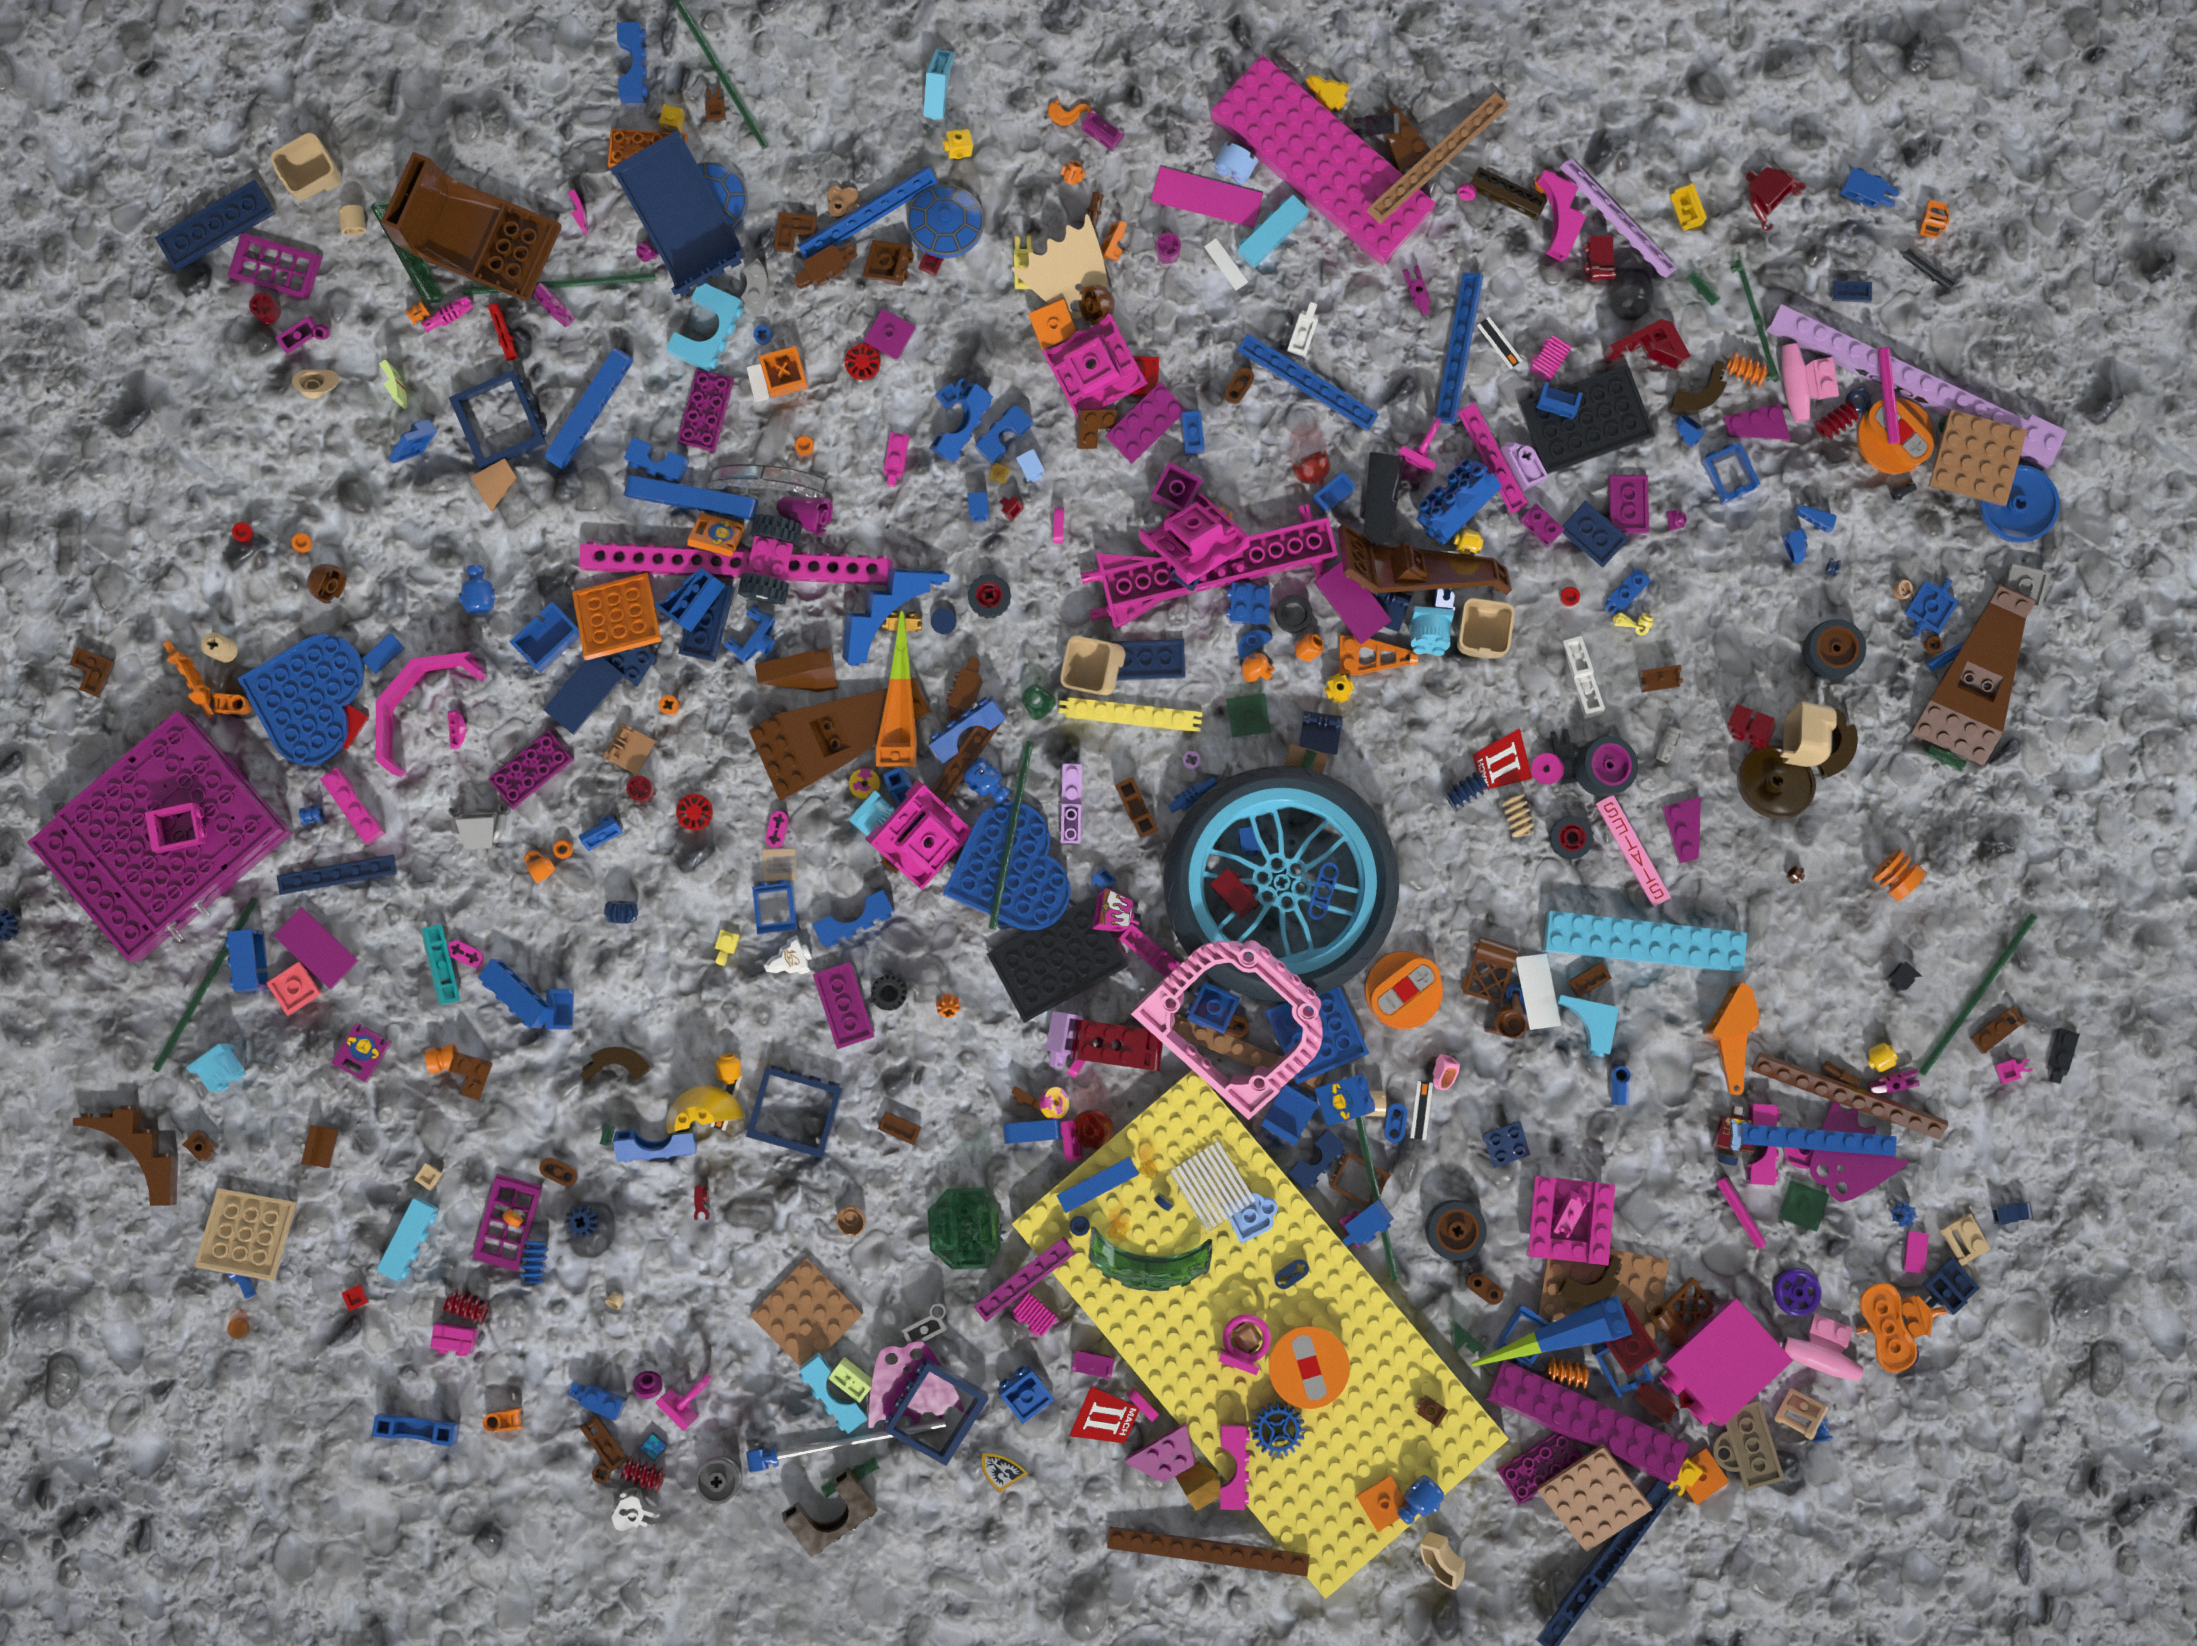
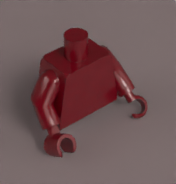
M1765 167L1759 174L1754 170H1750L1745 176V180L1750 182L1748 185V199L1751 208L1759 221H1763L1762 228L1765 231H1769L1773 227V224H1771L1766 229L1765 224L1768 221L1766 217L1791 192L1794 196H1800L1802 193L1798 190V187L1802 191L1806 189V185L1801 182L1797 183V179L1787 169Z

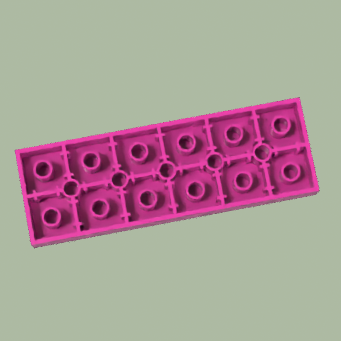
M1263 54L1211 110V119L1382 266L1430 215L1436 203L1419 189L1383 223L1379 224L1367 212L1368 207L1404 175Z

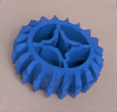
M1276 1401V1408H1273L1271 1402H1269V1410L1266 1411L1265 1407L1262 1406L1263 1414L1255 1413L1259 1420L1252 1419V1423L1257 1425V1427L1250 1428L1252 1432H1257V1434L1252 1435V1439H1259L1255 1443L1256 1447H1260L1263 1444L1261 1452L1264 1453L1269 1449L1268 1455L1270 1457L1274 1451H1276L1277 1458L1281 1456L1280 1451H1283L1284 1455L1288 1456L1287 1449L1290 1448L1291 1452L1294 1453L1293 1445L1301 1446L1297 1439L1304 1440L1305 1438L1302 1434H1299V1432L1306 1431L1305 1427H1299V1425L1304 1423V1420H1297L1301 1415L1300 1412L1292 1414L1295 1410L1294 1406L1287 1410L1288 1404L1286 1402L1280 1408V1402ZM1275 1413L1285 1414L1277 1421L1267 1418ZM1290 1418L1293 1420L1295 1427L1293 1436L1286 1431L1287 1421ZM1263 1423L1270 1428V1434L1266 1441L1262 1437L1261 1432ZM1282 1425L1281 1429L1283 1430L1284 1434L1282 1432L1280 1434H1274L1275 1430L1273 1426ZM1278 1438L1288 1440L1283 1445H1272Z

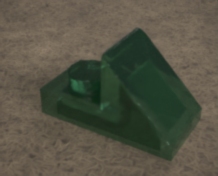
M1454 1320L1451 1322L1453 1352L1456 1354L1466 1342L1467 1345L1465 1347L1473 1354L1478 1352L1482 1355L1486 1348Z

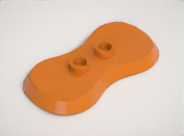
M1877 1283L1868 1287L1861 1295L1860 1310L1874 1332L1875 1353L1878 1363L1887 1372L1896 1373L1906 1370L1913 1365L1917 1358V1346L1914 1338L1904 1325L1899 1292L1889 1283Z

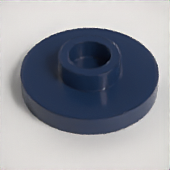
M942 608L933 613L931 626L938 634H949L956 627L957 619L951 610Z

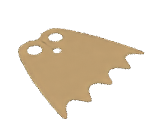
M1088 214L1085 215V223L1082 229L1077 230L1069 225L1066 226V236L1062 242L1048 239L1047 252L1044 255L1029 252V265L1027 268L1019 269L1012 267L1013 272L1048 304L1063 298L1072 319L1083 317L1080 311H1072L1070 304L1073 300H1082V294H1079L1084 287L1101 285L1108 289L1103 256ZM1081 284V290H1076L1075 285Z

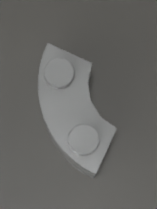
M758 258L743 270L747 279V287L741 296L743 304L756 318L764 310L769 294L768 277Z

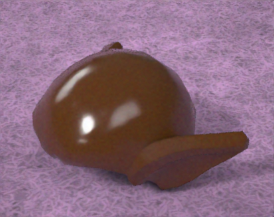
M1513 994L1511 1006H1504L1496 1013L1493 1022L1494 1026L1485 1028L1484 1031L1486 1033H1493L1513 1039L1520 1038L1528 1028V1021L1524 1016L1518 994Z

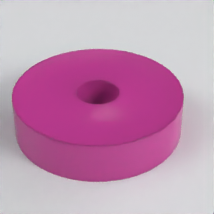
M1543 753L1534 759L1531 772L1534 779L1539 783L1554 784L1561 779L1564 765L1557 755ZM1547 765L1550 766L1549 772L1545 771V767Z

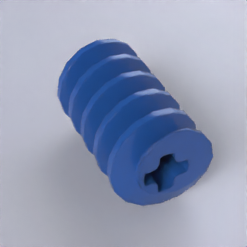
M533 1240L524 1241V1244L528 1245L529 1248L523 1249V1252L527 1253L528 1256L521 1257V1260L525 1261L526 1264L520 1265V1268L524 1269L525 1272L519 1273V1276L524 1278L523 1282L544 1283V1280L539 1278V1276L545 1275V1272L540 1268L546 1267V1263L542 1262V1260L548 1258L547 1255L543 1254V1252L549 1251V1248L544 1246V1244L548 1243Z

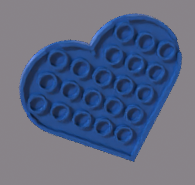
M319 634L306 638L237 679L276 750L291 762L313 766L329 761L344 746L349 732V720L344 707L349 705L361 690L364 680V666L360 654L348 641L329 634Z
M1003 802L988 808L977 819L943 891V896L1016 928L1040 930L1051 926L1062 917L1069 904L1071 887L1063 867L1056 860L1047 856L1050 848V833L1043 817L1028 805L1018 802Z

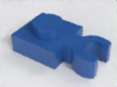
M964 378L960 379L955 387L950 383L935 394V397L946 411L960 402L958 399L964 391L961 387L965 382Z

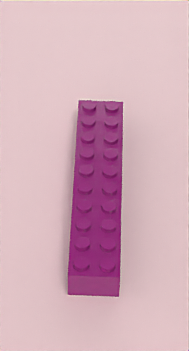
M1506 1360L1498 1362L1484 1398L1493 1404L1594 1450L1603 1444L1614 1459L1666 1483L1676 1482L1689 1444Z

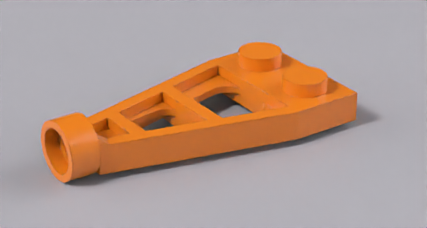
M1340 635L1338 671L1340 675L1359 676L1418 664V654L1413 652V650L1372 639L1359 644L1354 636ZM1365 647L1374 650L1376 653L1375 662L1366 665L1360 664V648ZM1381 651L1394 652L1396 655L1395 661L1382 663L1380 661ZM1407 654H1409V661L1406 660Z

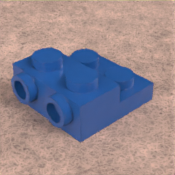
M429 419L414 422L410 426L411 429L400 436V441L392 448L393 451L388 457L392 463L423 454L438 432Z
M1232 583L1231 587H1227V599H1231L1230 607L1227 606L1226 618H1230V624L1269 625L1270 585Z
M1204 981L1203 986H1198L1194 994L1196 998L1195 1003H1190L1186 1011L1188 1021L1203 1028L1207 1026L1224 1034L1241 997Z
M1030 1365L1019 1367L1015 1371V1376L1011 1379H1003L997 1389L1000 1397L1022 1424L1055 1400Z

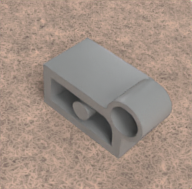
M939 1302L933 1304L930 1308V1315L903 1328L902 1332L907 1342H924L946 1331L948 1327L943 1319L946 1314V1306ZM933 1307H942L943 1315L935 1316L933 1314Z

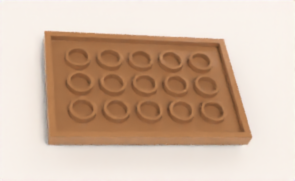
M1610 1249L1609 1257L1614 1255L1622 1259L1620 1262L1622 1267L1620 1272L1613 1277L1620 1281L1619 1285L1606 1298L1618 1295L1621 1305L1627 1302L1652 1339H1657L1658 1328L1650 1319L1649 1314L1653 1308L1662 1305L1669 1260ZM1546 1259L1537 1315L1544 1319L1557 1321L1592 1304L1569 1301L1557 1295V1291L1565 1276L1578 1283H1591L1600 1277L1605 1265Z

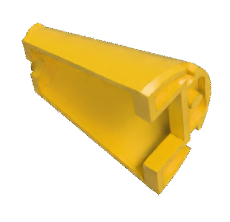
M698 1086L685 1091L673 1102L666 1119V1133L669 1134L690 1128L692 1121H698L701 1125L745 1116L739 1102L725 1090L715 1086Z

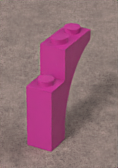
M1544 170L1538 176L1536 183L1545 192L1553 214V232L1545 254L1563 262L1568 258L1586 216L1576 208H1569L1578 190V186L1574 185L1571 180L1558 177L1553 171Z

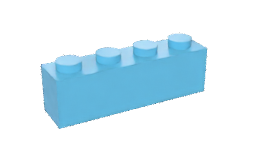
M1294 195L1289 199L1287 197L1280 202L1279 208L1275 212L1272 210L1266 216V221L1262 225L1258 224L1252 230L1253 234L1249 238L1245 237L1238 244V254L1255 269L1308 217L1309 209Z
M420 1198L412 1199L376 1270L377 1272L397 1282L408 1277L411 1271L409 1267L411 1262L415 1261L419 1256V1247L422 1242L424 1243L430 1233L428 1229L431 1224L433 1225L439 1216L437 1213L438 1207Z

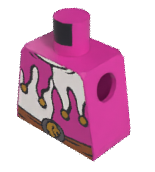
M1104 889L1098 893L1092 929L1122 932L1129 928L1130 923L1138 925L1141 920V914L1132 912V900L1109 889Z

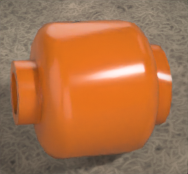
M1305 634L1295 643V655L1298 659L1305 662L1313 661L1323 652L1322 639L1316 634Z

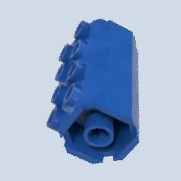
M1465 459L1461 461L1447 475V487L1436 486L1420 501V514L1416 517V520L1426 528L1424 532L1429 538L1435 537L1441 545L1446 544L1502 488L1500 482L1493 473L1489 475L1486 472L1488 468L1476 460L1470 461V459Z

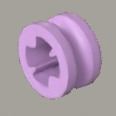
M1189 751L1183 756L1185 768L1194 770L1199 766L1200 756L1196 752ZM1188 756H1191L1192 758H1197V761L1195 760V765H1192L1191 763H1186V760L1188 761Z

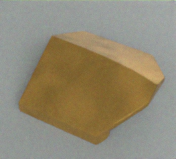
M1197 1462L1194 1466L1175 1476L1196 1512L1219 1498L1220 1480L1214 1470Z

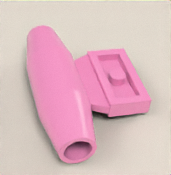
M1788 344L1782 347V375L1786 400L1794 423L1809 421L1810 397L1820 400L1839 396L1833 357L1813 360L1805 366L1798 344Z
M1818 1314L1812 1315L1808 1329L1809 1341L1786 1337L1781 1347L1792 1359L1828 1375L1859 1381L1863 1374L1862 1365L1841 1354L1848 1347L1853 1328Z

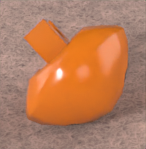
M1255 653L1246 657L1241 666L1242 676L1246 682H1255L1260 676L1268 681L1275 669L1268 663V658L1262 653Z

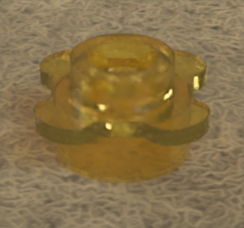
M994 463L992 465V472L989 474V480L992 482L997 481L1001 485L1006 484L1010 468Z
M1150 1160L1140 1163V1171L1144 1177L1151 1180L1155 1179L1158 1173L1155 1164Z
M1113 1219L1111 1221V1229L1107 1234L1110 1238L1114 1237L1119 1239L1120 1242H1124L1126 1240V1233L1130 1230L1129 1223L1119 1222L1118 1219Z

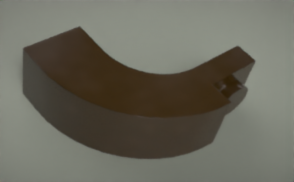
M1716 360L1712 364L1708 383L1703 391L1690 393L1677 390L1673 394L1669 413L1690 416L1710 408L1721 396L1727 382L1721 381L1725 373V369L1722 368L1724 362Z
M1839 709L1835 710L1837 714V725L1834 729L1836 746L1825 762L1816 765L1822 780L1844 770L1854 758L1857 750L1858 734L1855 724L1847 726L1846 716Z
M608 1047L590 1055L595 1062L586 1064L582 1068L583 1072L580 1076L584 1081H589L606 1066L619 1064L626 1068L635 1080H639L654 1067L638 1051L626 1047Z
M1610 1255L1609 1265H1605L1600 1277L1591 1283H1578L1565 1276L1557 1291V1295L1581 1304L1595 1303L1603 1300L1620 1283L1619 1280L1613 1277L1620 1272L1622 1267L1620 1262L1622 1259Z

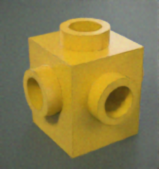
M969 129L947 131L942 144L943 150L947 151L948 158L961 159L971 156L973 143Z
M1340 674L1329 677V681L1325 685L1326 688H1324L1327 698H1331L1332 703L1337 701L1342 703L1349 700V696L1353 693L1352 689H1354L1351 679H1347L1346 675L1340 676ZM1337 684H1342L1343 690H1338Z

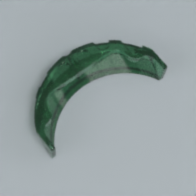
M1091 1227L1088 1258L1091 1263H1094L1102 1271L1104 1277L1109 1280L1113 1278L1120 1281L1122 1286L1136 1290L1167 1291L1169 1287L1187 1286L1191 1284L1192 1280L1202 1274L1205 1275L1210 1270L1212 1239H1207L1197 1248L1179 1255L1149 1257L1133 1254L1114 1246L1098 1232L1096 1227Z

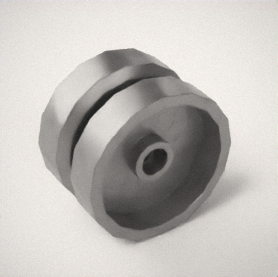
M720 1455L712 1457L699 1468L695 1475L694 1484L696 1492L702 1500L709 1504L719 1505L726 1503L738 1492L742 1485L743 1475L740 1466L730 1457ZM718 1476L719 1479H722V1482H717L716 1477Z

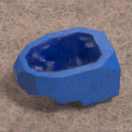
M1683 414L1675 419V428L1679 431L1683 442L1692 448L1696 446L1706 431L1704 427L1694 419Z
M1804 529L1783 536L1787 554L1794 564L1801 563L1806 557L1808 544Z

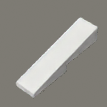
M1582 636L1564 640V650L1584 719L1602 715L1605 707L1593 675L1594 670Z

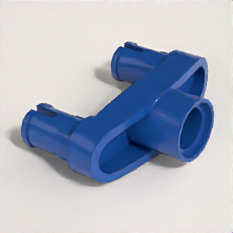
M752 605L750 609L756 614L748 610L746 615L758 622L759 626L748 642L743 646L732 637H729L727 640L733 645L731 646L727 642L724 644V647L736 654L737 658L742 662L750 660L758 651L764 655L768 654L775 644V640L769 637L775 624V618L770 614H765L755 605Z

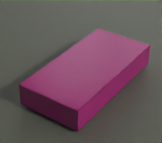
M1907 1231L1903 1271L1925 1274L1929 1234Z

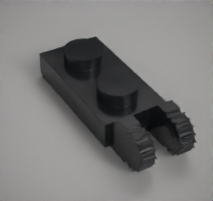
M1399 113L1367 115L1354 118L1356 123L1365 122L1366 128L1365 130H1354L1356 135L1399 133Z
M1567 728L1562 729V737L1565 743L1563 745H1559L1556 732H1550L1553 754L1557 755L1564 765V772L1559 780L1560 786L1578 782L1574 772L1575 752Z

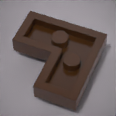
M779 212L774 251L794 253L796 235L810 237L816 233L817 216Z
M1114 408L1078 409L1076 448L1097 449L1098 429H1112L1116 425L1117 410Z
M76 647L69 665L86 671L79 690L100 698L115 662Z
M455 1051L449 1071L465 1075L459 1094L479 1100L493 1063Z

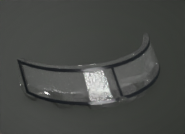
M736 464L712 469L707 489L714 491V489H724L725 486L796 491L810 497H826L827 479L812 473L784 467Z

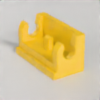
M1694 183L1676 189L1675 193L1670 194L1671 202L1683 231L1703 225L1707 217Z

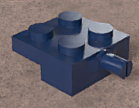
M1952 1257L1921 1283L1931 1297L1926 1302V1305L1929 1308H1933L1937 1304L1945 1306L1947 1313L1950 1315H1955L1968 1303L1967 1300L1980 1289Z

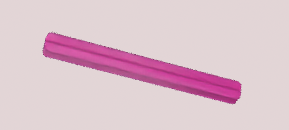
M1883 347L1878 349L1887 436L1889 444H1896L1900 442L1890 349L1889 347Z

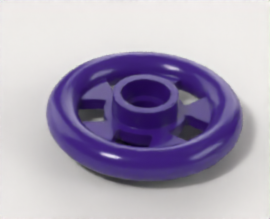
M1789 1269L1783 1272L1775 1282V1301L1782 1311L1791 1316L1808 1315L1820 1303L1822 1295L1820 1283L1811 1272L1805 1269ZM1797 1276L1805 1278L1804 1284L1796 1282ZM1786 1280L1791 1282L1788 1290L1782 1288ZM1808 1287H1813V1296H1808ZM1797 1289L1801 1290L1800 1296H1796L1795 1291ZM1787 1295L1793 1301L1790 1305L1784 1301ZM1806 1300L1807 1306L1799 1308L1798 1303Z

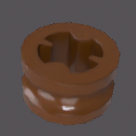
M599 1464L593 1469L592 1478L597 1483H605L610 1479L612 1472L606 1464ZM599 1468L601 1469V1471H606V1474L604 1475L606 1477L605 1479H603L602 1476H597V1473H599Z

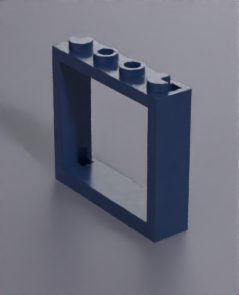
M514 370L449 397L478 467L481 470L504 458L508 461L547 444L545 440L547 436L543 426H539L537 421L540 417L536 409L531 408L530 403L532 399L528 391L524 392L522 387L525 383L521 375H517ZM512 381L535 436L485 457L462 403Z
M771 1065V1068L765 1067L746 1137L824 1158L844 1088H840V1083L828 1081V1084L822 1083L819 1077L811 1075L809 1079L801 1077V1072L790 1070V1073L783 1072V1068ZM771 1075L834 1093L819 1148L755 1130Z
M926 1357L923 1363L921 1362L917 1365L915 1369L916 1374L913 1379L910 1378L906 1382L903 1395H899L896 1398L892 1412L886 1414L883 1422L884 1432L947 1466L989 1397L985 1390ZM929 1372L975 1397L941 1452L895 1427Z

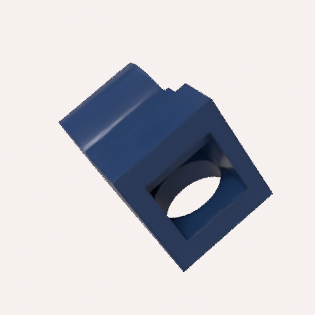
M2031 1202L1991 1206L1994 1224L2004 1225L2019 1222L2020 1220L2033 1219Z

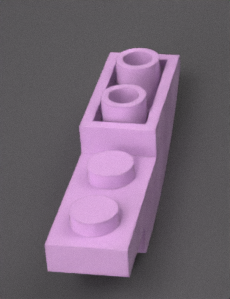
M1063 763L1061 843L1080 844L1082 764Z

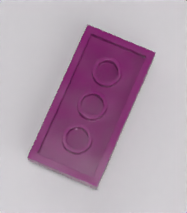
M1159 382L1105 437L1132 464L1181 417V412H1186L1187 410Z
M851 962L813 974L837 1050L874 1038L875 1034Z

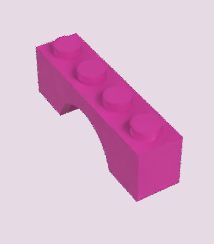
M335 767L320 778L364 843L372 844L386 834L376 817L361 802L354 791L353 784L343 770Z
M1749 1104L1748 1120L1752 1121L1753 1125L1777 1127V1121L1780 1120V1110L1777 1109V1105ZM1763 1146L1759 1157L1747 1163V1184L1775 1185V1181H1778L1776 1161L1779 1159V1151L1776 1147Z
M1221 1424L1220 1445L1231 1452L1236 1460V1470L1233 1477L1228 1482L1220 1485L1219 1506L1222 1510H1245V1504H1249V1492H1245V1483L1249 1484V1471H1245V1463H1249V1450H1246V1442L1250 1441V1430H1246L1245 1424Z

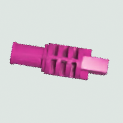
M467 296L452 301L436 310L435 315L422 321L421 324L428 333L440 325L446 326L462 317L473 308V304Z

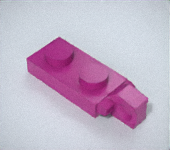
M890 432L884 466V475L888 476L887 484L889 487H896L897 477L902 478V474H904L910 435Z

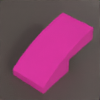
M573 189L568 192V195L577 209L571 212L585 235L588 233L586 212L580 198Z

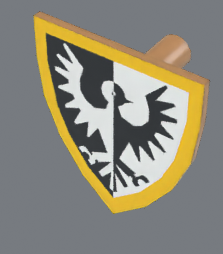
M982 1453V1471L987 1481L999 1493L1004 1492L1006 1488L1028 1475L1021 1466L1006 1457Z

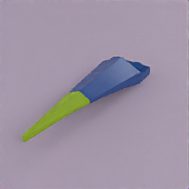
M1615 1295L1592 1303L1472 1362L1471 1366L1614 1341L1631 1335L1632 1331L1619 1297Z

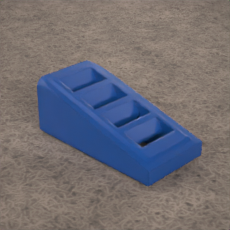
M1803 505L1796 507L1793 512L1827 533L1834 529L1837 518L1835 514Z

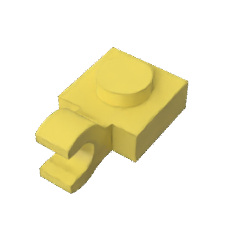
M720 930L715 949L720 950L716 959L717 964L725 966L728 954H735L740 935Z

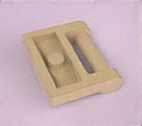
M1968 1213L1939 1230L1941 1235L1945 1236L1957 1258L1956 1262L1960 1266L1991 1250L1972 1214ZM1953 1230H1956L1968 1252L1967 1254H1963L1952 1234Z
M1790 1388L1774 1420L1805 1434L1806 1438L1812 1440L1828 1407ZM1789 1410L1810 1421V1426L1807 1427L1786 1416L1787 1411Z

